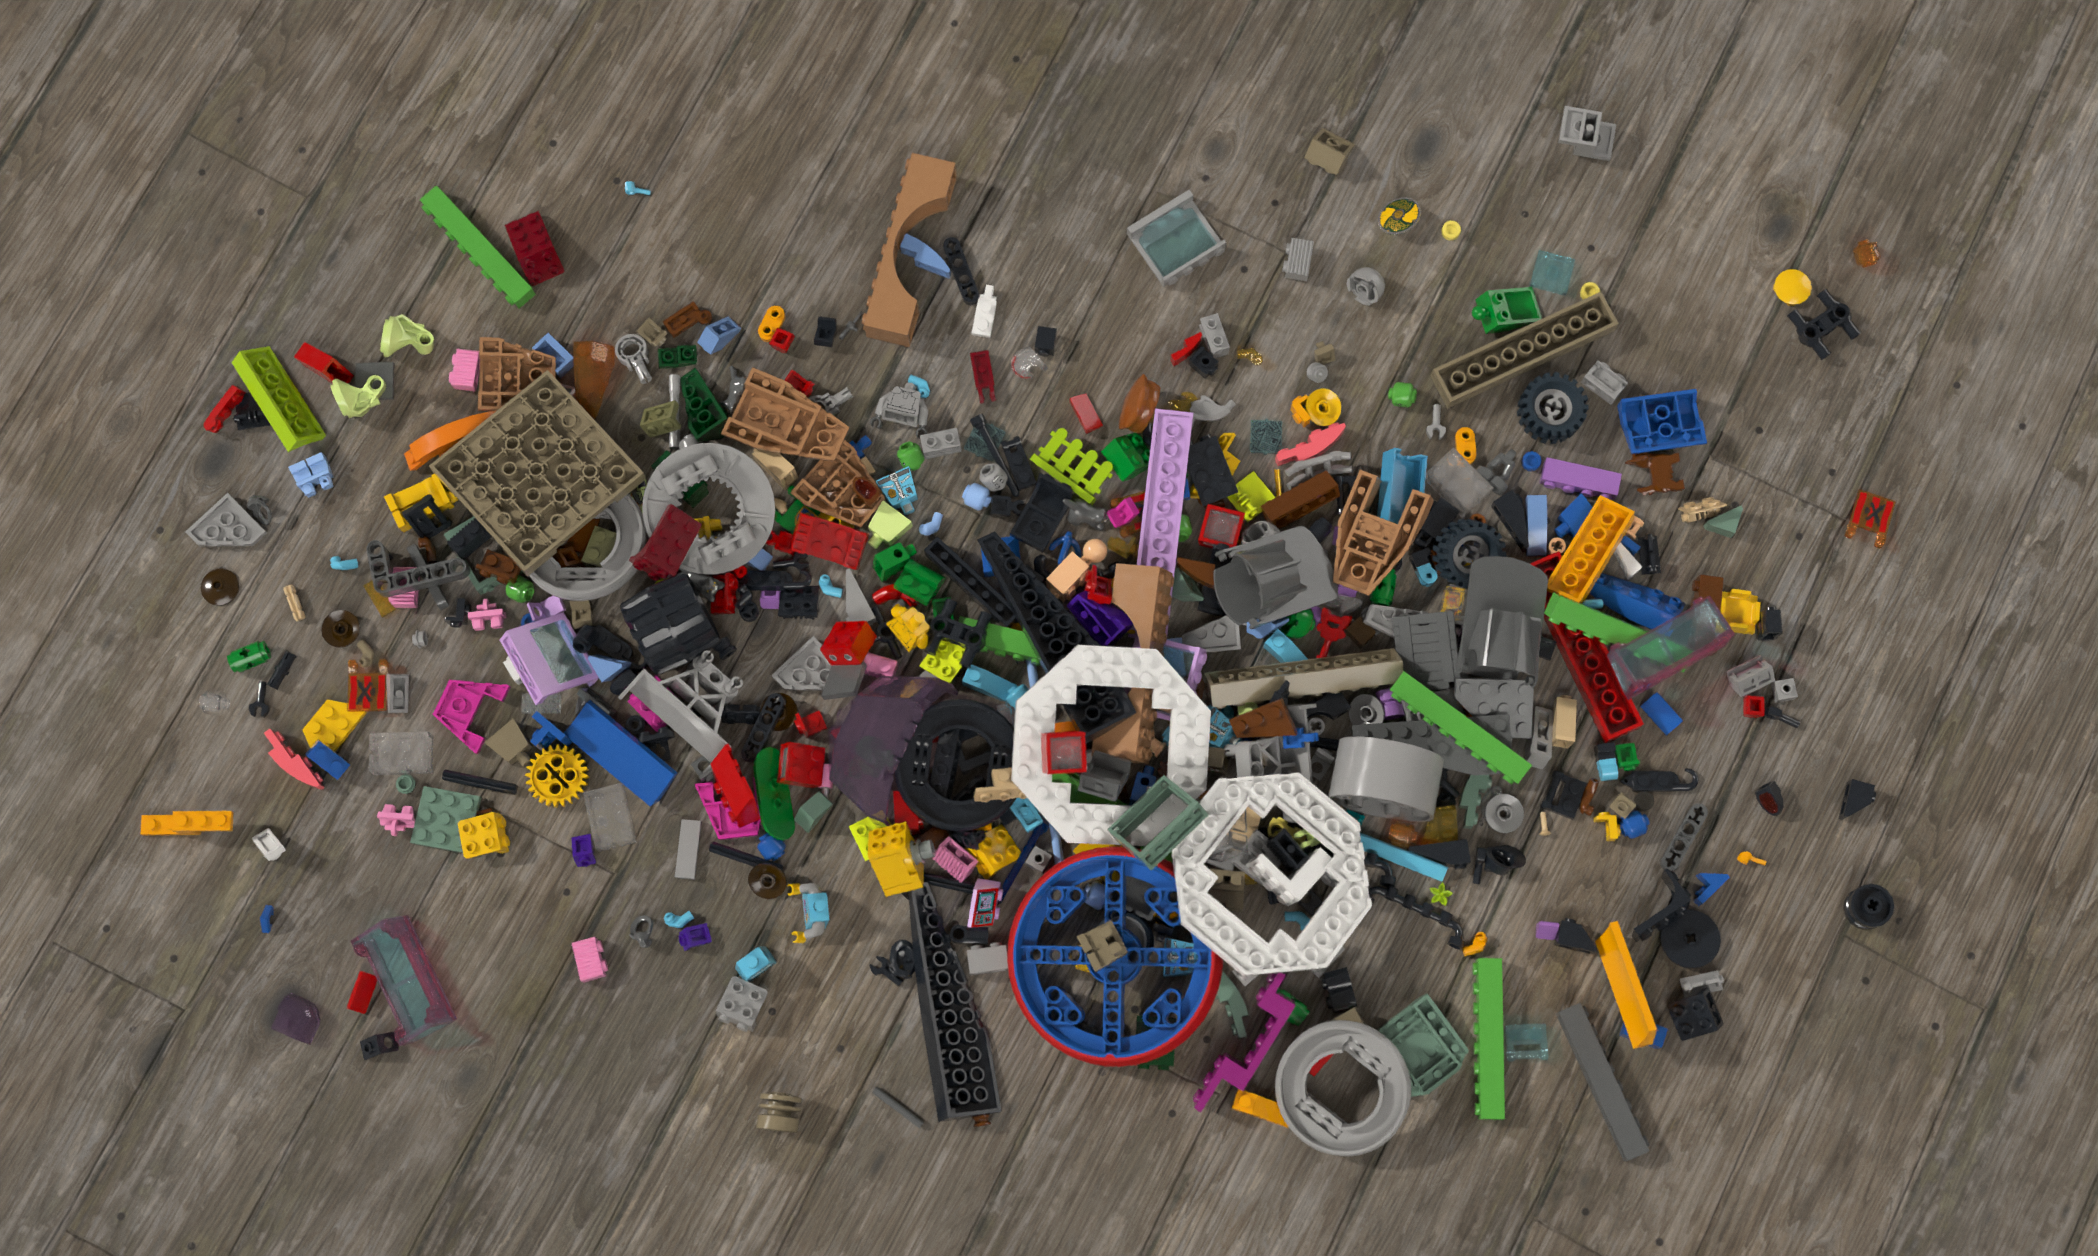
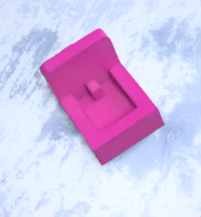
M1131 497L1125 498L1116 508L1106 512L1115 528L1129 524L1140 513Z

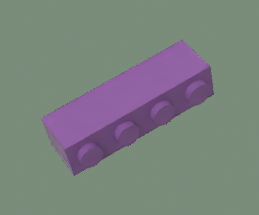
M1547 457L1543 463L1539 484H1543L1544 487L1549 489L1561 488L1567 493L1579 492L1585 497H1599L1601 495L1610 500H1615L1618 495L1622 474Z

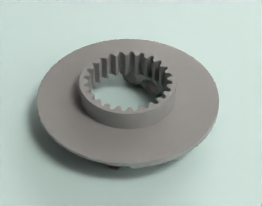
M693 444L672 453L655 469L644 492L642 505L643 519L649 538L653 534L667 506L672 504L678 508L682 504L679 498L684 497L682 491L687 492L688 487H692L695 483H700L703 479L707 481L711 477L713 482L716 479H719L720 484L726 482L727 488H733L731 493H737L735 500L740 501L737 504V508L741 510L737 511L736 515L740 518H735L734 522L736 525H731L730 531L725 530L724 534H718L717 538L714 535H711L710 539H707L706 535L700 538L698 533L679 567L697 574L725 573L746 564L763 548L770 536L774 523V494L765 473L745 453L723 444Z

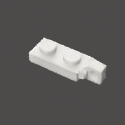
M986 285L984 295L980 294L972 329V335L991 338L997 306V297L993 296L994 286Z

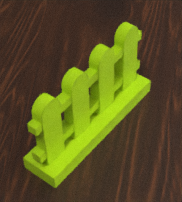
M1059 428L1056 433L1052 431L1050 435L1053 437L1045 448L1042 446L1039 448L1041 452L1039 456L1034 453L1030 460L1059 482L1068 484L1075 494L1090 505H1093L1096 501L1093 497L1095 493L1100 494L1101 490L1099 488L1107 477L1110 479L1113 477V474H1111L1113 470L1112 463L1105 461L1100 466L1096 463L1098 459L1096 451L1090 450L1086 455L1081 452L1083 443L1079 439L1073 440L1070 444L1066 441L1068 437L1066 429ZM1063 444L1068 448L1058 459L1054 455ZM1078 455L1083 459L1073 470L1069 466ZM1050 460L1056 463L1054 467L1048 464ZM1093 466L1098 470L1091 480L1088 481L1084 477ZM1065 471L1071 474L1069 478L1063 475ZM1080 482L1086 485L1084 489L1078 486Z

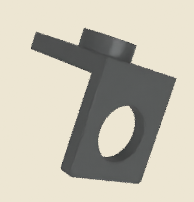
M701 756L691 763V766L703 783L706 781L710 782L714 780L712 768L703 773L699 770L698 766L702 761H707L709 764L711 762L704 756Z

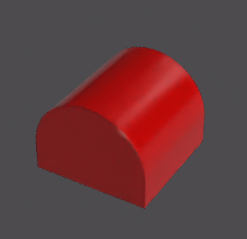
M777 328L769 344L775 350L787 353L795 335Z
M1745 695L1743 697V716L1749 718L1763 717L1765 697Z

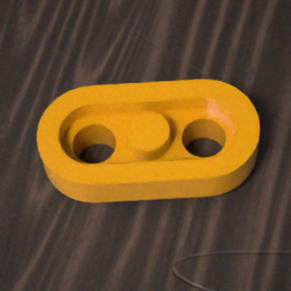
M772 306L767 310L758 328L761 340L770 342L776 329H781L785 321V313L781 307ZM774 312L779 313L776 317H773L772 314ZM768 328L771 331L769 333H765L764 330Z
M1462 427L1455 435L1456 457L1460 464L1467 466L1471 465L1476 459L1475 434L1472 429ZM1462 434H1467L1469 438H1463ZM1464 452H1469L1470 456L1466 457Z

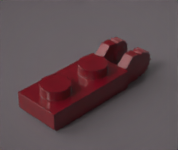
M984 350L970 353L980 404H983L985 401L982 389L987 388L990 390L991 401H996L989 351Z

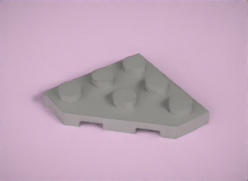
M229 493L224 495L185 531L200 547L254 546L267 534Z
M813 636L771 676L785 690L823 691L831 666L833 665L829 664L820 651L822 644Z

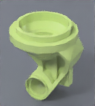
M403 314L396 317L390 316L389 319H385L380 352L384 353V357H390L402 347L412 344L420 354L427 355L433 350L434 337L429 331L424 329V324L414 323ZM426 341L429 344H422L421 342Z
M377 375L369 377L361 389L339 379L333 380V385H330L344 416L347 415L349 418L362 417L370 408L381 404L379 397L386 390L385 381ZM374 381H381L380 388H372Z

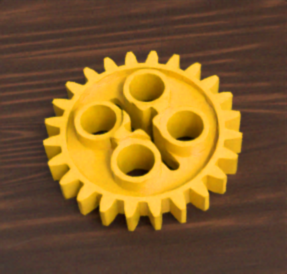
M557 744L556 750L551 745H549V751L542 748V755L535 753L537 759H530L533 766L526 767L531 771L525 774L526 777L530 778V780L526 781V784L532 785L528 791L530 793L535 792L533 798L540 797L539 802L541 804L546 800V806L548 807L552 802L555 808L558 807L559 803L565 807L566 801L573 804L572 798L579 799L577 793H584L581 787L588 786L584 779H588L589 776L584 774V772L589 769L582 767L586 761L580 760L582 756L580 753L575 755V749L572 748L568 752L569 748L566 745L563 750H561L559 744ZM557 758H562V764L559 767H554V761ZM547 763L569 785L568 789L545 766ZM542 772H548L545 780L539 779ZM575 772V778L568 781L566 778L567 774ZM556 785H560V792L557 794H553V787Z

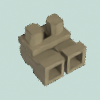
M1209 869L1218 876V879L1207 893L1221 905L1225 904L1227 910L1242 913L1244 907L1245 872Z
M1111 920L1077 936L1085 954L1092 952L1087 955V958L1095 973L1128 953Z

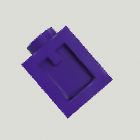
M591 834L572 837V854L577 867L596 864Z
M707 923L687 927L679 932V943L683 946L684 951L712 942Z

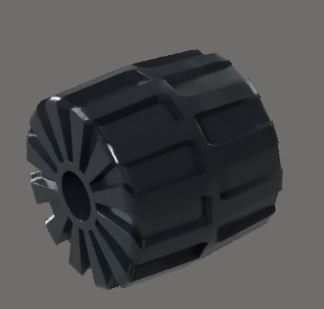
M685 572L642 590L620 605L622 616L630 628L629 631L633 639L637 641L642 656L645 657L648 666L656 675H661L687 664L694 658L702 655L704 651H709L721 643V638L708 610Z

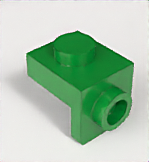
M1635 743L1615 745L1618 769L1624 768V771L1636 770V767L1640 765V760H1637Z

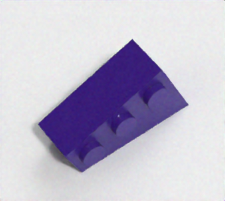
M1087 591L1077 594L1067 605L1089 635L1100 646H1113L1134 625L1126 613L1111 603L1110 605L1105 603L1099 604L1094 600L1087 599Z

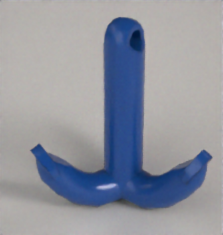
M1067 531L1065 536L1057 538L1049 546V550H1054L1063 543L1058 558V565L1067 557L1070 545L1073 546L1076 555L1079 558L1081 557L1080 546L1072 538L1071 531Z

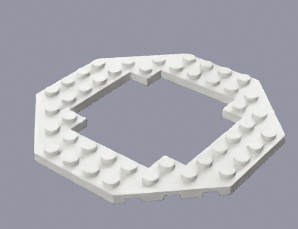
M1077 645L1023 696L1016 700L1011 780L1067 843L1120 845L1107 829L1132 806L1070 803L1071 783L1052 782V774L1042 773L1041 733L1055 732L1056 703L1076 704L1077 685L1153 688L1152 708L1171 709L1167 778L1195 800L1206 790L1211 711L1157 649ZM1171 794L1126 840L1133 846H1146L1188 805L1174 794Z
M1300 773L1218 779L1199 802L1209 815L1172 850L1181 925L1243 976L1326 968L1372 907L1368 892V875L1364 865V848L1360 838V823ZM1275 804L1335 854L1324 870L1334 877L1338 884L1296 940L1292 939L1282 929H1279L1269 943H1267L1207 893L1218 879V876L1203 864L1247 807L1251 808L1261 818H1264Z

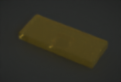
M373 581L363 585L382 618L396 610L391 605V602H389L388 597L381 596L374 589Z

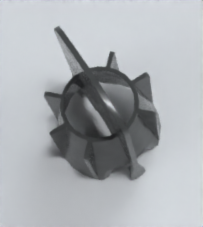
M1298 526L1215 553L1220 562L1227 559L1226 554H1228L1229 558H1232L1229 564L1214 570V588L1219 604L1225 614L1235 624L1240 626L1249 622L1250 630L1331 602L1338 597V585L1333 582L1334 571L1330 560L1321 544L1311 531L1304 526Z
M1501 556L1481 557L1472 562L1462 639L1456 664L1457 672L1482 678L1517 679L1520 671L1531 675L1526 676L1525 683L1530 684L1531 687L1536 686L1548 586L1547 575L1541 569L1515 558Z

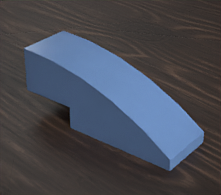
M905 234L900 245L901 253L915 258V266L950 279L951 271L945 261L927 244Z
M1527 495L1525 499V521L1529 547L1526 550V556H1546L1547 495Z

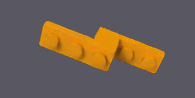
M173 811V815H142L140 834L201 835V832L233 831L234 812Z

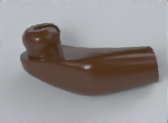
M1590 778L1581 798L1580 812L1582 814L1586 813L1588 816L1595 809L1594 806L1589 804L1594 798L1599 785V780L1596 778Z

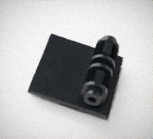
M250 392L245 393L243 400L235 406L236 415L233 416L234 422H237L238 431L271 426Z
M819 586L781 591L778 616L783 617V619L793 618V616L794 619H797V616H800V619H803V616L805 619L812 620L818 618Z

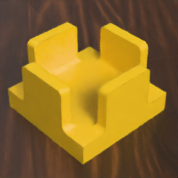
M1732 589L1730 592L1722 591L1719 630L1753 635L1755 633V625L1760 617L1761 602H1757L1758 596L1751 595V591Z

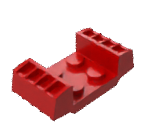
M800 512L789 549L858 570L869 533Z

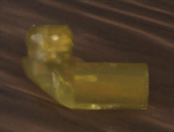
M1254 348L1237 350V359L1247 358L1254 365L1262 364L1263 357Z

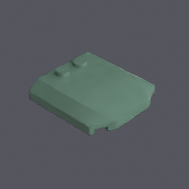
M1428 994L1417 998L1377 1029L1397 1047L1403 1056L1411 1079V1097L1429 1094L1458 1072L1465 1055L1469 1051Z

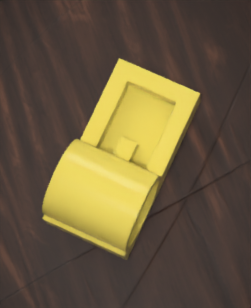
M1280 817L1277 819L1272 818L1267 829L1269 837L1272 835L1271 829L1278 827L1279 829L1285 828L1299 845L1305 842V835L1300 838H1295L1293 835L1301 831V829L1297 827L1291 828L1287 825L1288 822Z

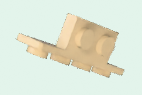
M1012 768L992 769L991 775L994 787L976 788L974 794V801L981 802L1027 798L1012 782Z

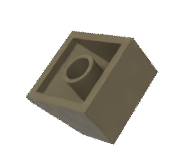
M1322 128L1312 139L1304 158L1312 165H1319L1326 172L1337 175L1343 168L1355 144Z

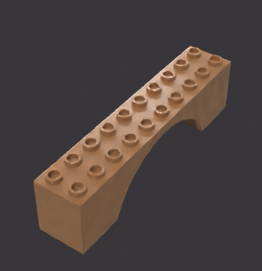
M912 153L911 158L906 161V176H902L900 184L902 190L901 193L898 192L896 197V204L898 205L896 210L893 209L891 221L893 222L892 226L887 229V244H883L882 262L879 261L877 264L876 272H878L877 279H873V294L867 300L868 312L864 313L862 318L863 330H865L867 337L906 347L911 345L919 316L917 300L905 290L897 276V254L905 234H908L916 224L928 216L948 211L957 179L954 162Z
M1116 563L1111 602L1119 606L1133 622L1139 637L1140 648L1157 649L1164 657L1163 646L1167 641L1165 630L1166 625L1169 623L1168 607L1172 601L1170 591L1174 584L1173 573L1157 566ZM1131 688L1127 696L1137 713L1107 733L1094 739L1091 756H1093L1094 751H1099L1130 760L1131 763L1149 765V760L1152 757L1151 741H1153L1155 736L1153 725L1157 718L1156 708H1152L1153 688Z

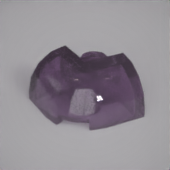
M289 993L280 1003L277 1009L279 1012L271 1029L311 1045L321 1021L319 1011L311 1001Z

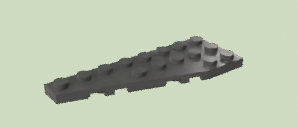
M1509 714L1467 717L1512 750ZM1424 720L1352 725L1353 737L1386 739L1427 749L1444 759L1443 768L1474 776L1502 774L1500 771L1495 773L1487 767L1488 763L1485 760L1481 759L1478 761L1470 755L1472 751L1467 747L1462 749L1455 744L1456 739L1451 735L1447 738L1438 731L1440 727L1436 724L1431 726Z

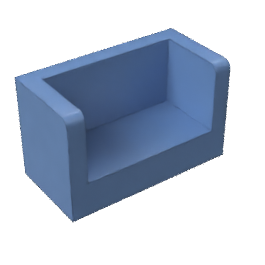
M549 333L532 347L533 350L556 357L555 372L559 378H562L577 364L574 357Z

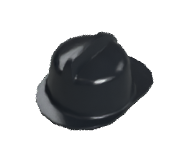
M1501 845L1490 846L1486 849V866L1484 868L1486 872H1493L1502 876L1511 869L1520 868L1526 864L1524 854L1515 847Z

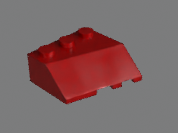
M728 743L710 764L716 782L713 783V787L717 794L721 793L722 797L720 800L724 808L728 807V815L731 822H736L738 828H741L759 820L760 816L754 795L745 776H742L739 764L733 758L732 749Z

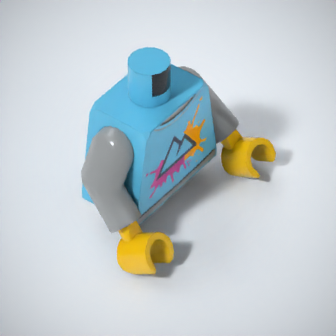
M816 883L788 884L787 886L792 887V893H788V895H799L802 893L805 931H794L792 935L797 936L793 943L803 944L806 939H811L824 933V929L829 922L827 893L822 892L820 886Z

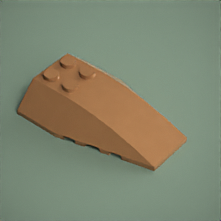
M752 367L745 381V390L732 417H728L721 435L759 450L834 462L849 427L831 413L823 410L816 402L814 403L808 399L801 391H797L787 381Z

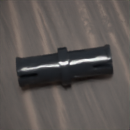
M285 651L278 666L275 665V671L267 685L278 690L284 677L290 673L288 670L297 656Z

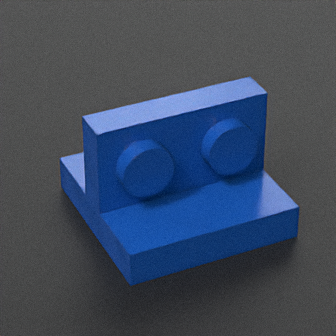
M538 711L532 715V718L542 726L541 729H537L533 733L530 741L539 750L542 751V748L546 750L555 739H558L568 747L571 745L572 741Z

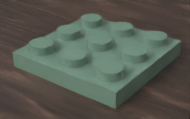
M424 786L410 843L463 853L458 822L476 817L482 797Z

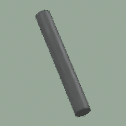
M878 1087L873 1090L872 1093L918 1128L922 1127L924 1121Z

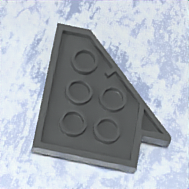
M1455 678L1454 697L1473 717L1509 714L1511 743L1512 738H1532L1534 687L1525 683V679Z

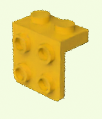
M491 812L458 822L463 856L470 859L492 852L501 854L509 852L510 840L505 832L506 820L502 814Z
M999 825L985 833V840L978 844L979 850L964 848L979 861L976 867L986 880L993 877L1000 869L1022 857L1021 851L1003 825Z

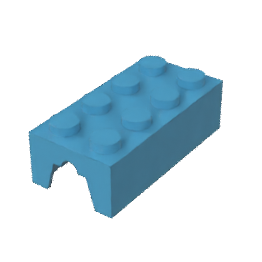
M1392 448L1383 452L1377 517L1398 524L1412 489L1423 493L1425 491L1428 456L1422 454L1402 456L1400 454L1401 449Z

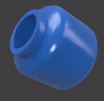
M1637 810L1630 812L1625 819L1621 817V822L1618 823L1620 824L1623 836H1627L1630 839L1646 834L1648 830L1647 825L1650 824L1646 814L1642 815Z
M768 833L759 838L761 842L757 845V849L765 860H772L774 862L785 854L786 844L783 840L775 839Z

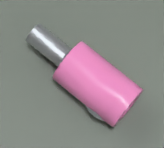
M824 764L822 786L818 787L822 789V794L827 798L829 789H833L834 765Z

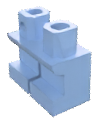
M322 452L307 458L306 461L302 460L288 467L294 476L297 486L308 498L317 494L314 486L318 484L321 485L323 490L333 487L331 478H334L327 457Z

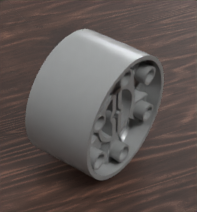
M1371 737L1342 738L1338 744L1329 798L1340 807L1381 818L1413 822L1433 820L1444 759L1432 751L1402 742Z

